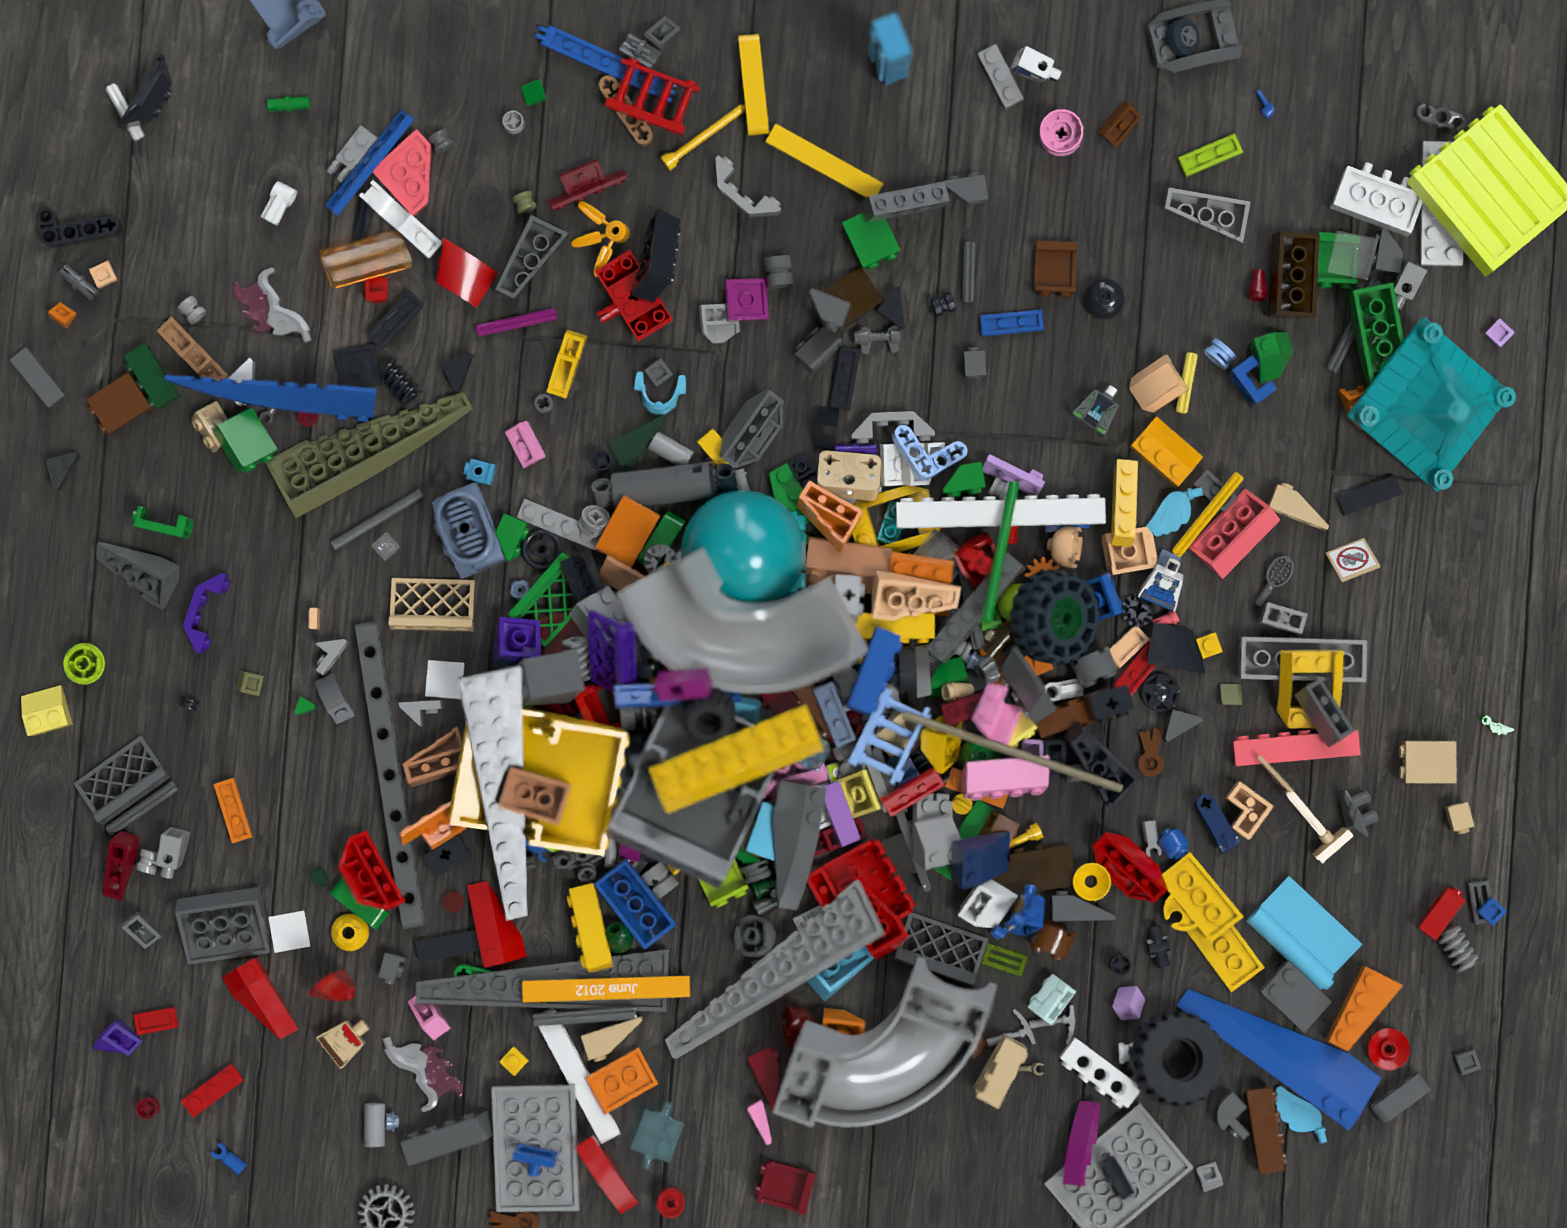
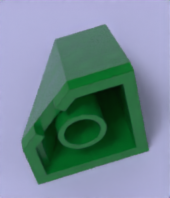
M1288 332L1271 333L1255 338L1248 344L1251 356L1253 355L1258 362L1255 370L1259 383L1281 377L1294 352Z

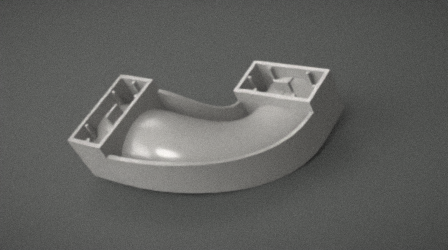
M701 548L637 580L616 593L631 623L634 624L637 634L657 659L673 671L708 667L713 684L712 688L717 687L721 690L742 693H771L802 687L845 668L869 651L830 576L781 600L764 603L738 602L725 597L718 588L723 584L712 566L704 548Z
M918 956L903 998L893 1012L872 1030L864 1034L850 1036L806 1020L773 1113L813 1127L815 1121L832 1126L858 1127L882 1123L917 1108L942 1090L956 1076L970 1057L976 1043L979 1041L991 1009L997 985L989 982L985 988L980 990H963L952 987L931 974L926 966V959Z

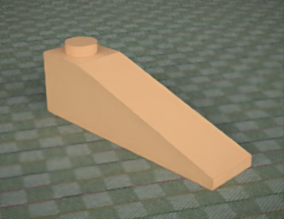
M875 571L872 586V618L898 620L900 617L910 615L913 617L918 616L920 613L957 608L961 587L898 573Z

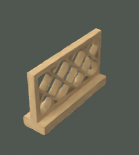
M392 578L390 629L473 631L475 580ZM396 584H406L410 589L401 597L396 592ZM420 584H426L431 589L423 597L415 591ZM440 585H447L451 591L442 598L435 590ZM462 585H470V593L462 598L456 590ZM411 592L420 599L412 607L404 600ZM434 592L440 601L431 608L425 599ZM455 593L461 601L452 608L445 600ZM400 602H403L409 610L403 615H395V607ZM423 602L430 610L424 615H418L414 609ZM442 603L450 609L445 616H439L434 611ZM464 603L469 608V616H459L455 610Z

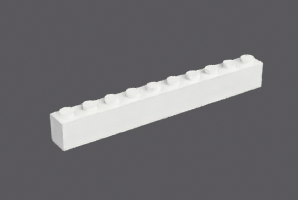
M1099 494L1087 495V498L1079 499V495H1066L1067 499H1058V495H1047L1046 499H1037V496H1025V500H1017L1016 498L1011 526L1105 524V498H1100ZM1006 496L1004 500H996V497H983V501H975V497H963V501H954V497H946L938 502H934V498H921V502H913V498H902L900 502H896V529L1000 526Z

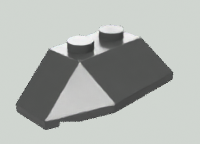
M769 389L747 400L723 434L720 457L734 468L758 461L782 428L784 400Z

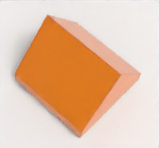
M61 302L48 312L51 319L66 329L77 314Z

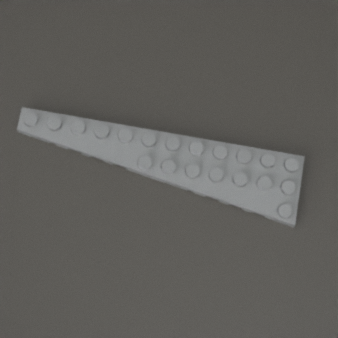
M859 880L853 882L837 896L838 898L834 902L823 907L822 912L814 918L811 917L804 927L799 931L793 932L785 941L781 942L744 973L737 983L726 988L725 993L719 998L715 997L707 1008L696 1013L691 1020L684 1023L666 1038L665 1041L672 1058L677 1059L884 935V930Z

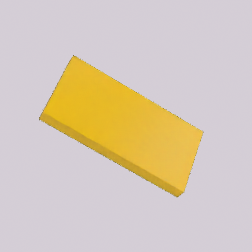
M1234 925L1212 943L1209 942L1198 927L1191 931H1186L1230 992H1233L1265 968Z

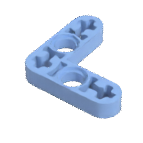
M906 425L898 426L892 434L893 442L918 479L923 481L957 464L967 455L965 444L957 441L928 456L912 430ZM900 433H901V434L905 433V434H906V437H905V438H904V437L900 438V437H899V434H900ZM909 449H916L918 451V457H911L909 454ZM954 450H960V454H955L952 457H950V454ZM936 457H943L946 464L944 466L939 465L936 462ZM927 468L928 472H922L921 469Z

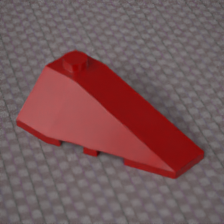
M484 881L467 885L484 968L527 957L521 933L514 925L512 919L506 920L504 907L489 882Z
M259 957L252 959L222 977L231 995L280 1040L299 1029Z

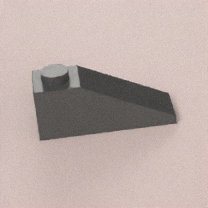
M1056 891V895H1051L1052 921L1115 920V915L1073 895H1068V891Z

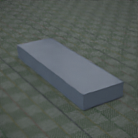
M833 682L813 689L836 747L856 740Z

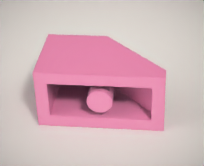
M416 996L408 1001L422 1029L433 1040L450 1029L447 1020L436 1004L416 1003Z

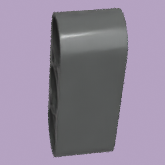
M1415 1072L1376 1100L1370 1108L1379 1121L1385 1124L1426 1095L1431 1088L1421 1074Z

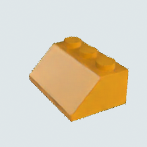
M1157 416L1129 447L1175 488L1184 481L1203 458L1201 454Z

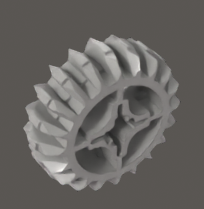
M388 1184L384 1185V1191H382L380 1185L376 1186V1192L370 1189L368 1192L371 1197L368 1195L363 1196L367 1203H359V1206L364 1208V1210L358 1211V1215H364L359 1220V1223L366 1222L363 1228H385L387 1221L399 1220L401 1223L394 1228H410L406 1223H412L413 1219L408 1217V1215L415 1214L414 1210H408V1208L414 1205L413 1202L406 1203L410 1196L406 1195L403 1198L401 1196L404 1193L403 1189L396 1193V1185L392 1187L391 1191H389ZM388 1196L385 1205H372L373 1200L376 1198ZM394 1199L401 1205L403 1215L394 1209ZM389 1205L388 1213H390L392 1216L388 1215L384 1220V1212H381V1209L384 1211V1209ZM370 1211L379 1217V1226L372 1221Z

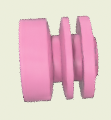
M1057 109L1050 112L1043 119L1040 126V141L1048 153L1055 156H1067L1080 146L1083 138V125L1080 118L1074 112L1066 109ZM1060 129H1063L1064 134H1067V136H1063L1062 139H1059L1058 135L1055 134L1056 132H1059Z

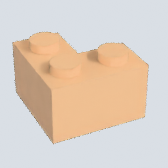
M1239 781L1234 784L1225 799L1241 810L1230 825L1231 828L1247 840H1250L1274 807Z

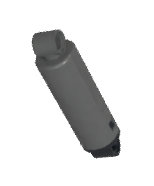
M710 461L617 472L611 475V481L606 478L597 479L592 483L591 488L595 503L599 507H609L614 503L615 508H617L624 495L647 507L712 499L719 495V491L723 493L734 491L738 486V482L732 465L722 464L716 468L715 462Z

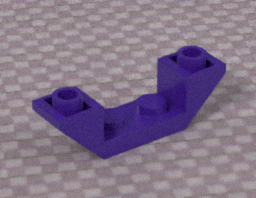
M221 573L195 588L183 627L197 653L204 654L205 650L208 651L211 639H209L210 634L195 630V626H199L202 614H199L201 607L205 606L208 600L206 592L209 590L223 595L224 591L227 592L231 582L227 574Z

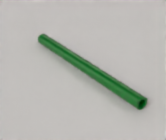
M1009 481L981 619L985 623L992 622L1019 489V483L1015 481Z

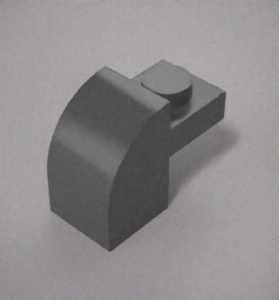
M334 673L315 681L319 696L336 725L355 716L352 707L344 695L343 688Z
M1230 1090L1217 1103L1215 1119L1222 1130L1230 1125L1228 1130L1234 1137L1238 1138L1240 1136L1244 1140L1249 1133L1236 1118L1247 1107Z

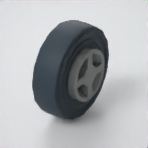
M1180 19L1174 21L1169 26L1167 41L1173 53L1184 57L1196 52L1200 44V35L1196 25L1191 20Z

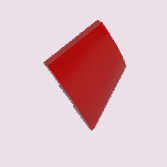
M443 238L441 241L443 245L442 254L438 261L439 270L436 274L435 282L477 308L498 272Z

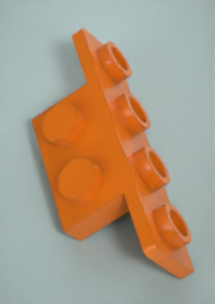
M450 801L447 804L440 805L433 813L424 815L412 826L405 827L399 833L401 844L404 846L421 835L431 850L467 829V827L451 825L449 823Z

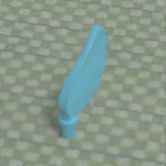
M1202 487L1196 489L1187 488V491L1184 492L1175 491L1170 493L1145 527H1148L1156 537L1162 534H1169L1171 531H1177L1181 524H1186L1189 521L1191 515L1190 500L1193 497L1203 496Z
M1278 1086L1276 1088L1277 1111L1281 1114V1119L1289 1123L1291 1130L1296 1132L1314 1130L1319 1144L1327 1142L1326 1129L1322 1127L1320 1111L1311 1103L1294 1095L1284 1087Z

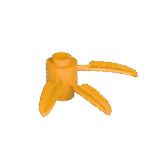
M581 201L578 203L580 210L598 225L602 223L606 225V233L600 234L597 231L578 237L572 241V247H583L600 243L602 238L605 237L610 239L608 246L602 247L594 266L593 274L595 277H598L595 271L608 263L613 252L611 249L613 242H625L629 238L630 230L626 224L620 221L608 223L604 220L605 215L588 203ZM619 228V233L615 235V230Z

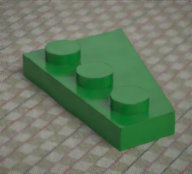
M786 463L769 473L773 497L790 512H797L798 516H805L797 507L798 499L803 489ZM806 517V524H807V523H809V522H811V521Z

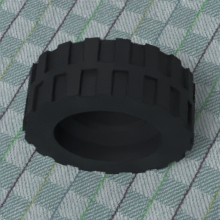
M915 646L901 647L898 653L900 693L917 692Z

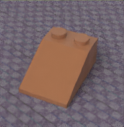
M510 767L498 807L559 825L571 785Z

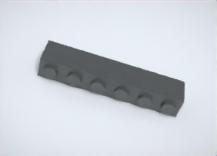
M1006 553L995 605L1006 590L1026 570L1009 553ZM989 573L926 648L944 664L950 660L982 622L981 619L991 573Z

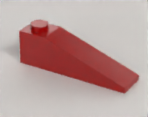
M987 532L969 539L953 554L961 573L976 589L989 574H981L977 569L974 571L969 569L968 565L970 563L961 558V555L967 547H971L977 552L978 550L985 551L987 553L986 556L993 560L996 547Z
M851 874L835 883V886L839 893H841L859 879ZM861 882L885 933L866 945L870 954L878 960L896 950L909 935L900 918Z
M343 968L315 985L307 994L310 997L336 1002L343 999L346 1002L355 996L354 991L358 988Z

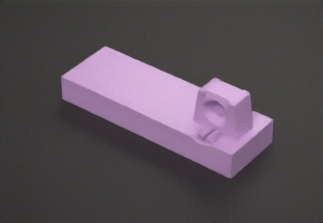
M990 454L982 467L983 472L995 478L998 476L1003 482H1018L1019 490L1031 496H1038L1045 483L1042 480L1043 474L1033 469L1030 473H1027Z

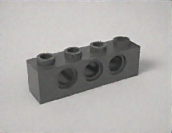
M944 181L868 196L861 204L866 222L869 223L940 209L950 199Z

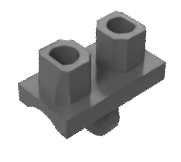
M630 33L619 48L621 54L640 61V65L652 69L661 55V51L647 44V41L640 40Z

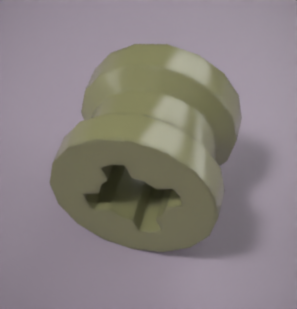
M531 191L522 192L512 198L513 202L517 204L516 210L518 214L526 213L537 207L536 203L532 201Z

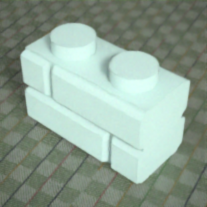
M1052 974L1043 981L1042 988L1038 994L1032 996L1028 1008L1052 1025L1076 991Z

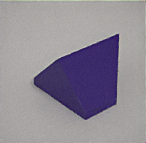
M118 1019L100 1035L91 1049L124 1053L129 1056L142 1043V1039L121 1019Z

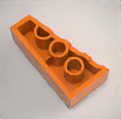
M1362 965L1325 1040L1348 1051L1403 985Z

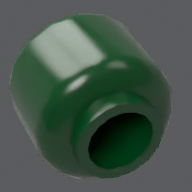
M612 923L605 930L606 940L612 952L622 953L632 946L634 938L630 929L624 923Z

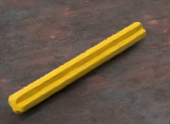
M1235 472L1172 549L1176 556L1181 557L1243 481V476Z

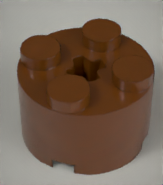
M1046 919L1043 922L1042 928L1030 935L1028 942L1032 945V950L1040 953L1044 950L1051 953V957L1062 960L1063 957L1068 956L1076 932L1072 930L1069 933L1067 932L1068 927Z

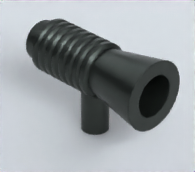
M772 890L769 897L752 901L757 914L763 918L775 909H779L776 906V890Z

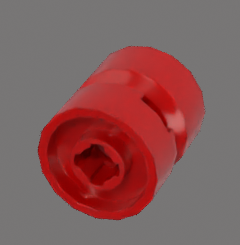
M676 1187L665 1188L660 1193L657 1201L659 1212L668 1218L678 1216L683 1211L685 1196Z

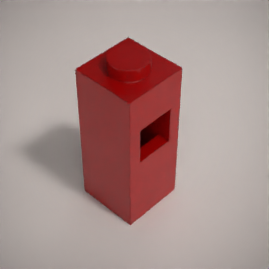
M1445 887L1416 925V928L1431 939L1437 940L1466 901L1461 897L1463 893L1455 887L1451 889Z

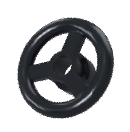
M537 529L530 532L526 540H523L521 552L523 559L530 567L537 570H547L561 555L563 547L561 540L555 533L545 529ZM543 535L542 540L537 541L533 548L528 549L529 542L534 537ZM549 538L556 544V555L554 558L549 553ZM539 546H545V552L539 553ZM535 554L538 557H545L548 563H536L529 556Z

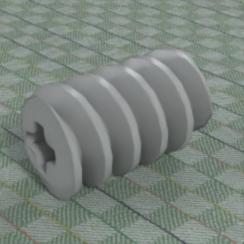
M576 636L563 640L562 645L568 646L563 649V652L573 650L578 652L583 682L590 680V653L587 638Z
M1460 925L1452 926L1440 934L1443 938L1439 941L1440 944L1447 943V946L1443 949L1444 951L1451 950L1447 957H1455L1452 965L1460 966L1456 970L1457 973L1472 967L1477 963L1475 961L1478 958L1477 954L1470 955L1474 949L1473 947H1467L1470 943L1469 940H1462L1465 937V933H1458L1461 930Z

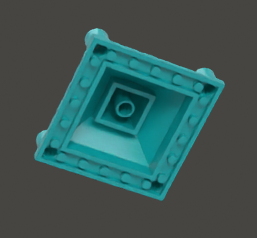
M1421 317L1346 416L1431 489L1438 492L1440 489L1445 490L1452 485L1453 469L1458 465L1462 457L1468 452L1500 408L1510 407L1514 404L1516 394L1512 388L1502 386L1447 338L1439 324L1432 323L1425 317Z

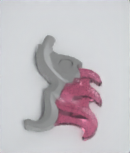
M274 268L261 272L258 281L248 288H240L238 282H235L233 286L235 297L239 301L245 302L250 308L248 312L242 311V313L248 318L260 322L259 326H252L256 331L266 332L274 328V335L299 332L304 343L312 341L309 334L310 329L305 320L296 312L282 308L279 305L280 298L268 282V276L275 273Z
M390 1036L382 1039L385 1046L384 1051L393 1064L416 1074L415 1081L428 1097V1104L421 1108L422 1112L434 1108L438 1098L447 1091H457L458 1097L462 1095L463 1086L460 1080L446 1072V1067L453 1068V1065L449 1061L435 1056L436 1052H443L439 1047L430 1046L421 1051L420 1048L422 1046L418 1043L396 1047L393 1046Z

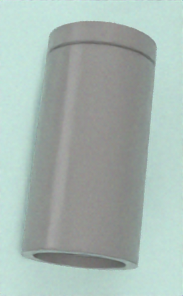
M659 431L648 447L649 450L675 465L688 464L694 454L692 450Z
M385 1103L364 1104L365 1147L385 1146Z

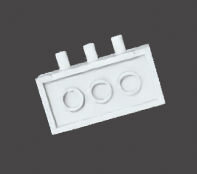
M1366 162L1362 171L1347 166L1342 173L1330 208L1403 236H1409L1412 233L1423 203L1414 190L1409 189V184L1406 182L1409 178L1404 177L1402 184L1399 185L1389 181L1392 172L1389 170H1384L1382 178L1370 174L1373 167L1370 163Z

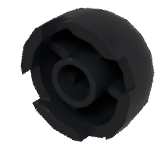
M1101 278L1089 284L1084 292L1083 303L1091 316L1107 320L1120 313L1124 306L1125 296L1123 289L1117 282L1112 279Z

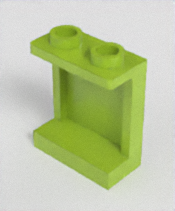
M735 859L720 889L699 880L710 905H716L717 908L727 904V899L732 896L737 899L747 894L745 890L749 888Z

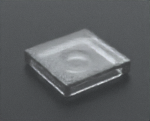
M1337 231L1327 272L1368 280L1378 239Z

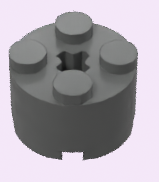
M1108 646L1103 648L1105 652L1099 649L1077 659L1078 664H1076V661L1070 662L1079 684L1083 685L1084 688L1097 683V678L1101 676L1105 680L1117 674L1116 670L1118 667Z

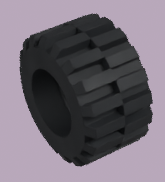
M716 687L715 690L711 689L709 697L686 699V703L683 706V725L685 732H688V736L690 738L694 737L696 742L703 741V744L706 745L707 742L712 743L730 736L731 732H734L736 725V706L733 703V698L731 696L728 697L726 691L721 692V689ZM706 712H713L718 714L719 717L705 719L700 715Z

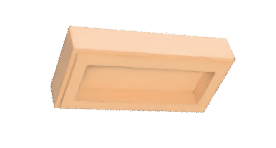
M1133 626L1110 648L1115 663L1119 668L1150 640L1139 627Z

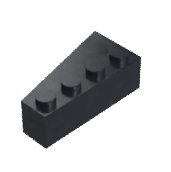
M657 210L649 221L643 244L646 246L639 260L642 264L635 276V280H638V283L632 288L631 295L654 303L666 286L672 284L675 276L673 269L677 261L675 254L679 247L677 239L681 232L679 218Z
M1079 721L1064 735L1085 772L1123 785L1119 793L1093 784L1103 802L1112 810L1140 779Z

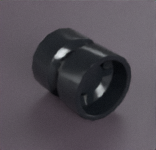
M641 644L639 648L641 661L637 663L636 674L644 677L658 678L659 672H663L665 666L645 644ZM647 658H656V661H648Z

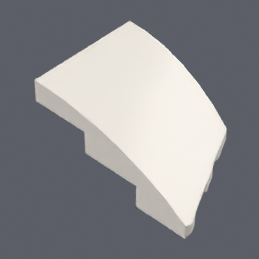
M945 442L920 443L928 456L945 447ZM880 444L881 486L929 485L932 478L925 481L918 479L895 444ZM910 448V456L914 458L918 457V451L914 448ZM922 468L921 471L927 473L928 469Z

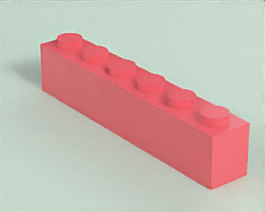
M1311 730L1298 731L1296 736H1290V732L1277 733L1278 737L1270 738L1269 734L1257 735V739L1249 740V736H1238L1236 741H1231L1233 766L1261 764L1257 758L1259 755L1267 763L1360 755L1358 730H1355L1349 736L1329 748L1320 734H1311Z

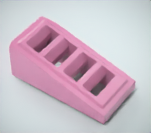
M762 1099L749 1105L747 1110L765 1143L769 1145L772 1139Z

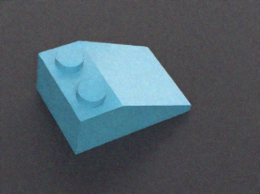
M864 946L810 978L807 982L826 1001L869 964L874 957L870 954L867 947Z

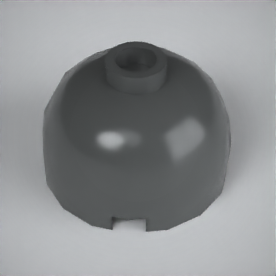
M749 915L741 920L743 922L735 929L734 941L736 948L744 956L761 957L766 955L773 949L776 942V932L773 925L761 916Z

